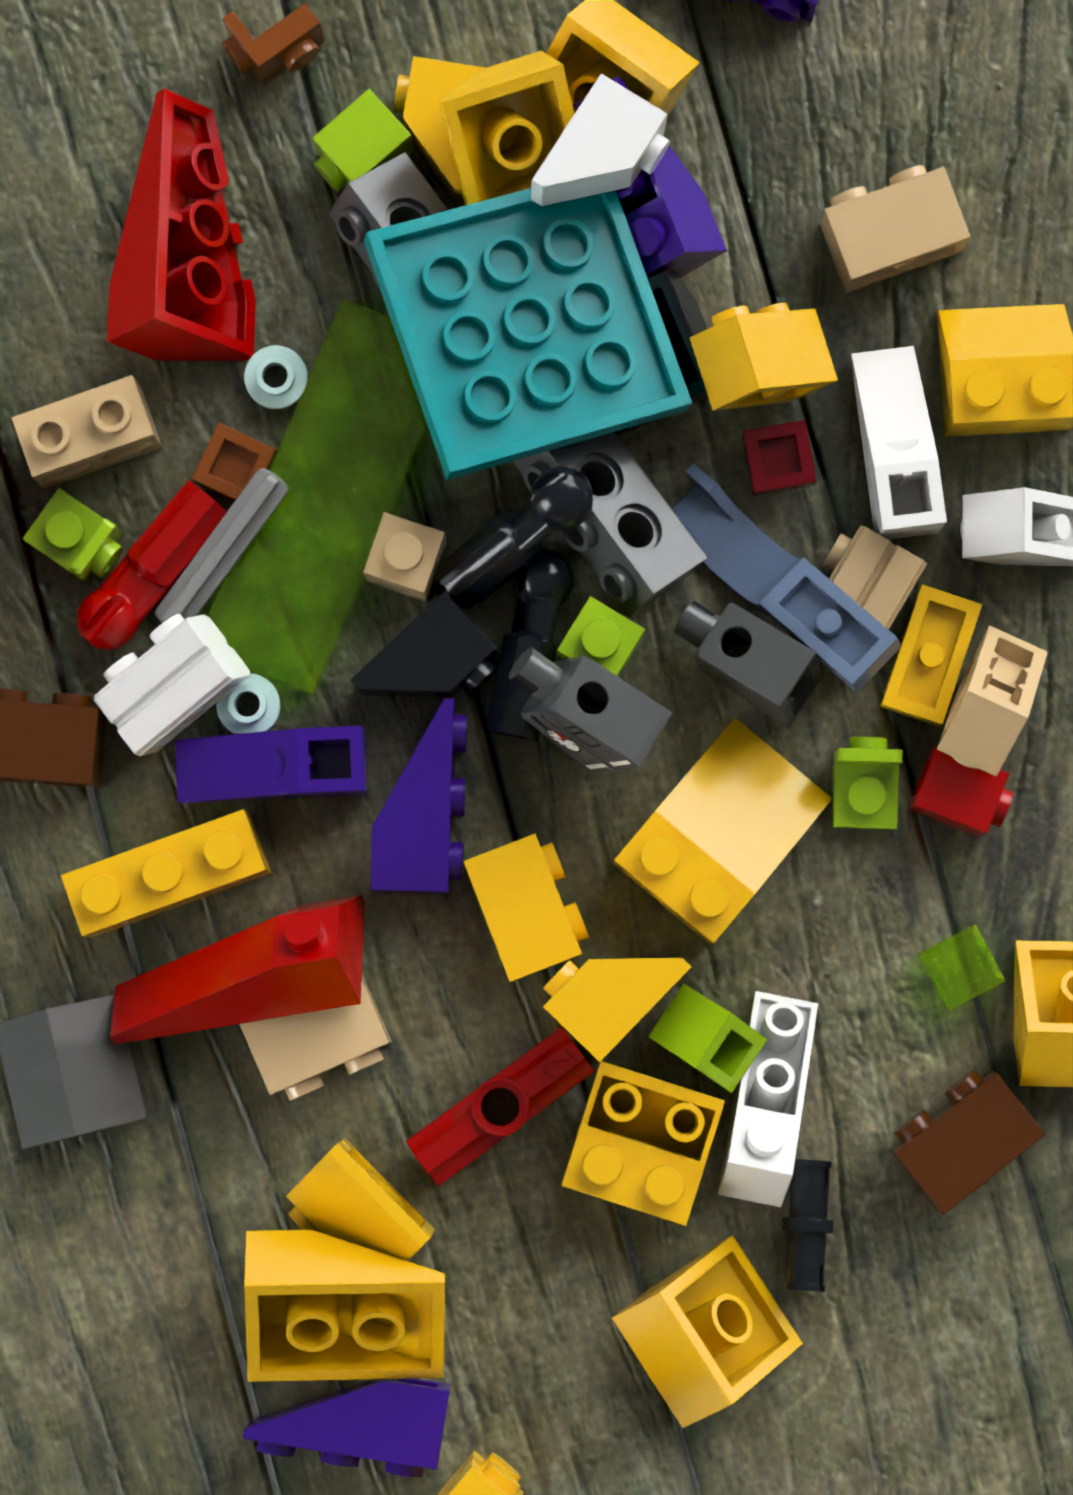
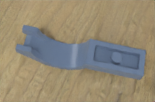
M693 463L685 473L695 486L672 508V511L707 556V559L702 564L746 603L765 613L796 641L816 652L818 660L857 693L902 647L899 639L804 557L800 559L791 555L771 540L741 512L717 482Z

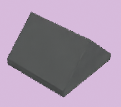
M114 995L48 1008L0 1022V1055L22 1149L148 1118L131 1042L114 1045L110 1038Z

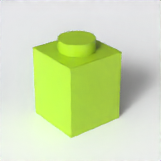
M370 88L312 138L316 154L319 156V159L313 164L326 182L337 192L347 186L349 182L406 152L409 156L414 152L412 136Z
M590 596L558 647L556 659L563 660L585 656L620 677L642 641L645 629Z
M684 983L648 1036V1038L730 1093L734 1091L768 1040L737 1016Z

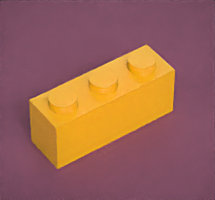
M245 809L62 874L61 878L81 935L94 938L271 874L272 871L252 815Z

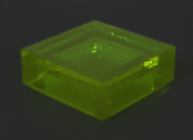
M976 924L917 953L946 1011L1006 981Z

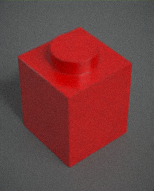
M938 745L931 749L908 810L978 837L987 834L990 824L1000 828L1013 797L1012 791L1004 789L1010 773L1000 770L998 775L994 776L979 768H969L961 765L951 755L937 750Z

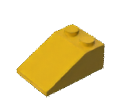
M734 718L614 859L613 864L711 945L716 942L833 798L737 718Z
M314 1230L246 1231L244 1293L248 1382L444 1378L445 1273Z

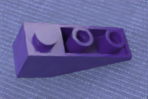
M621 77L611 79L629 90ZM585 97L573 104L574 113H576ZM670 145L651 174L641 169L631 187L616 190L648 279L666 269L676 271L681 278L727 251L705 194Z
M444 699L373 824L371 890L373 892L450 894V881L463 880L464 843L452 842V816L464 817L466 782L465 778H454V753H466L467 715H456L454 699Z
M362 725L296 728L175 740L178 804L369 795L367 736Z
M371 1379L251 1420L244 1428L243 1439L258 1441L256 1450L265 1454L293 1457L297 1447L322 1451L320 1460L332 1465L358 1467L360 1458L386 1462L385 1471L388 1473L406 1477H423L424 1468L437 1470L451 1384L425 1379Z

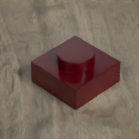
M806 420L743 430L742 440L753 496L815 486L817 479Z

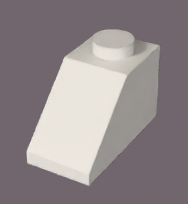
M601 73L531 181V200L540 206L631 187L641 169L651 174L664 156L670 140L663 137L668 114Z
M1026 487L963 495V519L960 526L962 558L998 565L1073 566V497Z

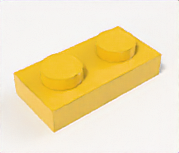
M922 584L918 589L900 643L902 647L897 652L879 707L938 727L942 726L983 604Z

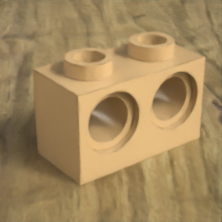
M133 375L11 417L32 478L43 489L163 448L143 390Z
M989 625L959 682L937 750L951 755L963 766L979 768L997 776L1029 717L1048 652Z

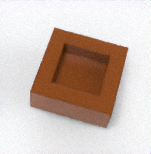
M218 423L192 477V481L203 488L235 501L257 470L261 468L271 469L278 452L274 447L222 423Z

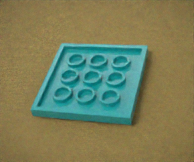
M531 188L366 232L363 242L446 480L685 412L691 406L692 400L616 190L540 206L531 200Z

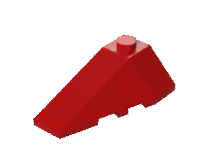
M165 88L156 93L110 280L107 342L156 361H247L254 355L256 298L251 279H242L235 247L242 244L243 240L239 223H230L222 189L229 183L214 111Z

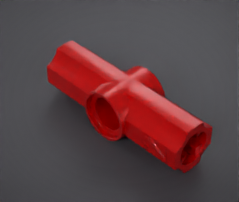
M561 1026L407 1139L406 1143L422 1167L439 1187L508 1135L518 1131L523 1124L595 1071ZM494 1088L511 1090L519 1101L518 1115L507 1124L493 1123L483 1113V1098L488 1091Z

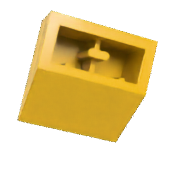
M600 1061L563 1174L561 1186L686 1226L725 1100Z

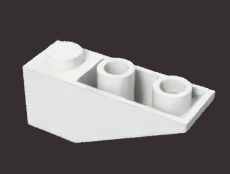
M914 346L852 353L850 357L874 532L886 539L937 534L947 523L939 460Z
M755 991L749 1026L768 1040L736 1087L718 1195L776 1207L782 1206L793 1176L818 1003Z

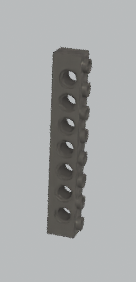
M406 152L349 182L328 214L335 222L340 237L348 245L353 246L373 273V278L379 288L363 242L366 232L447 211L448 209ZM614 432L512 461L523 475L525 484L530 492L533 483L542 472L557 466L575 468L589 479L594 494L592 511L581 525L568 530H562V533L568 544L581 553L596 573L606 595L619 604L628 618L680 584L707 559V556ZM620 534L628 539L631 546L621 538Z

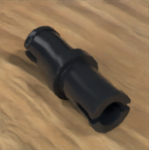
M795 1159L790 1186L789 1217H782V1230H788L786 1274L783 1289L825 1292L826 1233H833L834 1220H827L831 1161Z

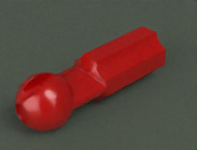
M188 480L127 551V555L99 588L83 599L77 610L76 624L80 635L96 649L109 651L121 648L132 640L138 625L165 593L171 589L227 511L201 488Z

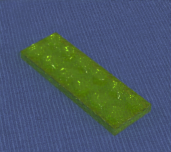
M342 298L306 387L303 390L270 468V471L281 477L288 485V494L222 582L208 614V617L212 619L227 639V644L237 652L250 670L315 696L365 577L363 571L383 513H392L428 427L390 317Z

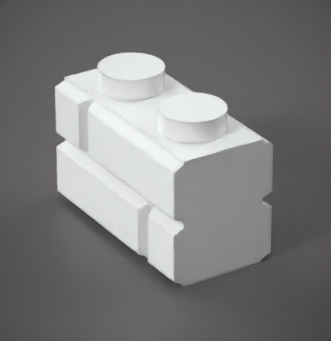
M181 614L172 616L150 634L149 637L155 645L139 658L134 652L114 663L103 674L108 684L94 695V701L110 723L116 725L117 732L132 752L139 757L159 751L251 675L249 668L237 652L227 644V639L212 619L205 614L186 619Z

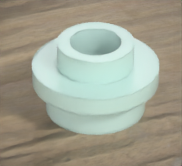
M274 345L260 349L249 359L244 372V381L248 393L255 402L265 408L276 410L292 406L303 396L308 383V374L303 360L296 352L284 346ZM272 366H281L286 369L288 374L286 382L277 388L270 387L264 382V374Z
M251 674L218 701L216 708L220 721L230 732L243 734L269 731L278 720L281 702L276 688L270 681L260 675ZM252 693L259 698V709L252 716H242L237 711V701L242 695Z

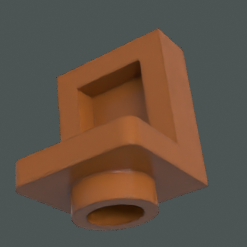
M306 3L255 39H253L233 11L222 18L229 38L222 42L226 52L243 74L253 69L263 84L269 82L285 69H288L289 72H295L305 67L318 55L320 51L318 46L324 42L321 24Z

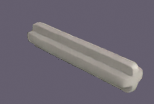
M265 468L257 470L157 606L155 615L161 623L176 614H181L184 619L199 615L287 496L289 487L281 477Z

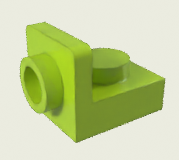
M58 488L22 539L88 585L95 574L103 578L113 568L123 551V547L118 542L124 533L114 523L106 518H102L71 495Z
M850 737L849 748H838L833 752L831 828L897 829L899 765L902 764L903 750L887 749V738Z

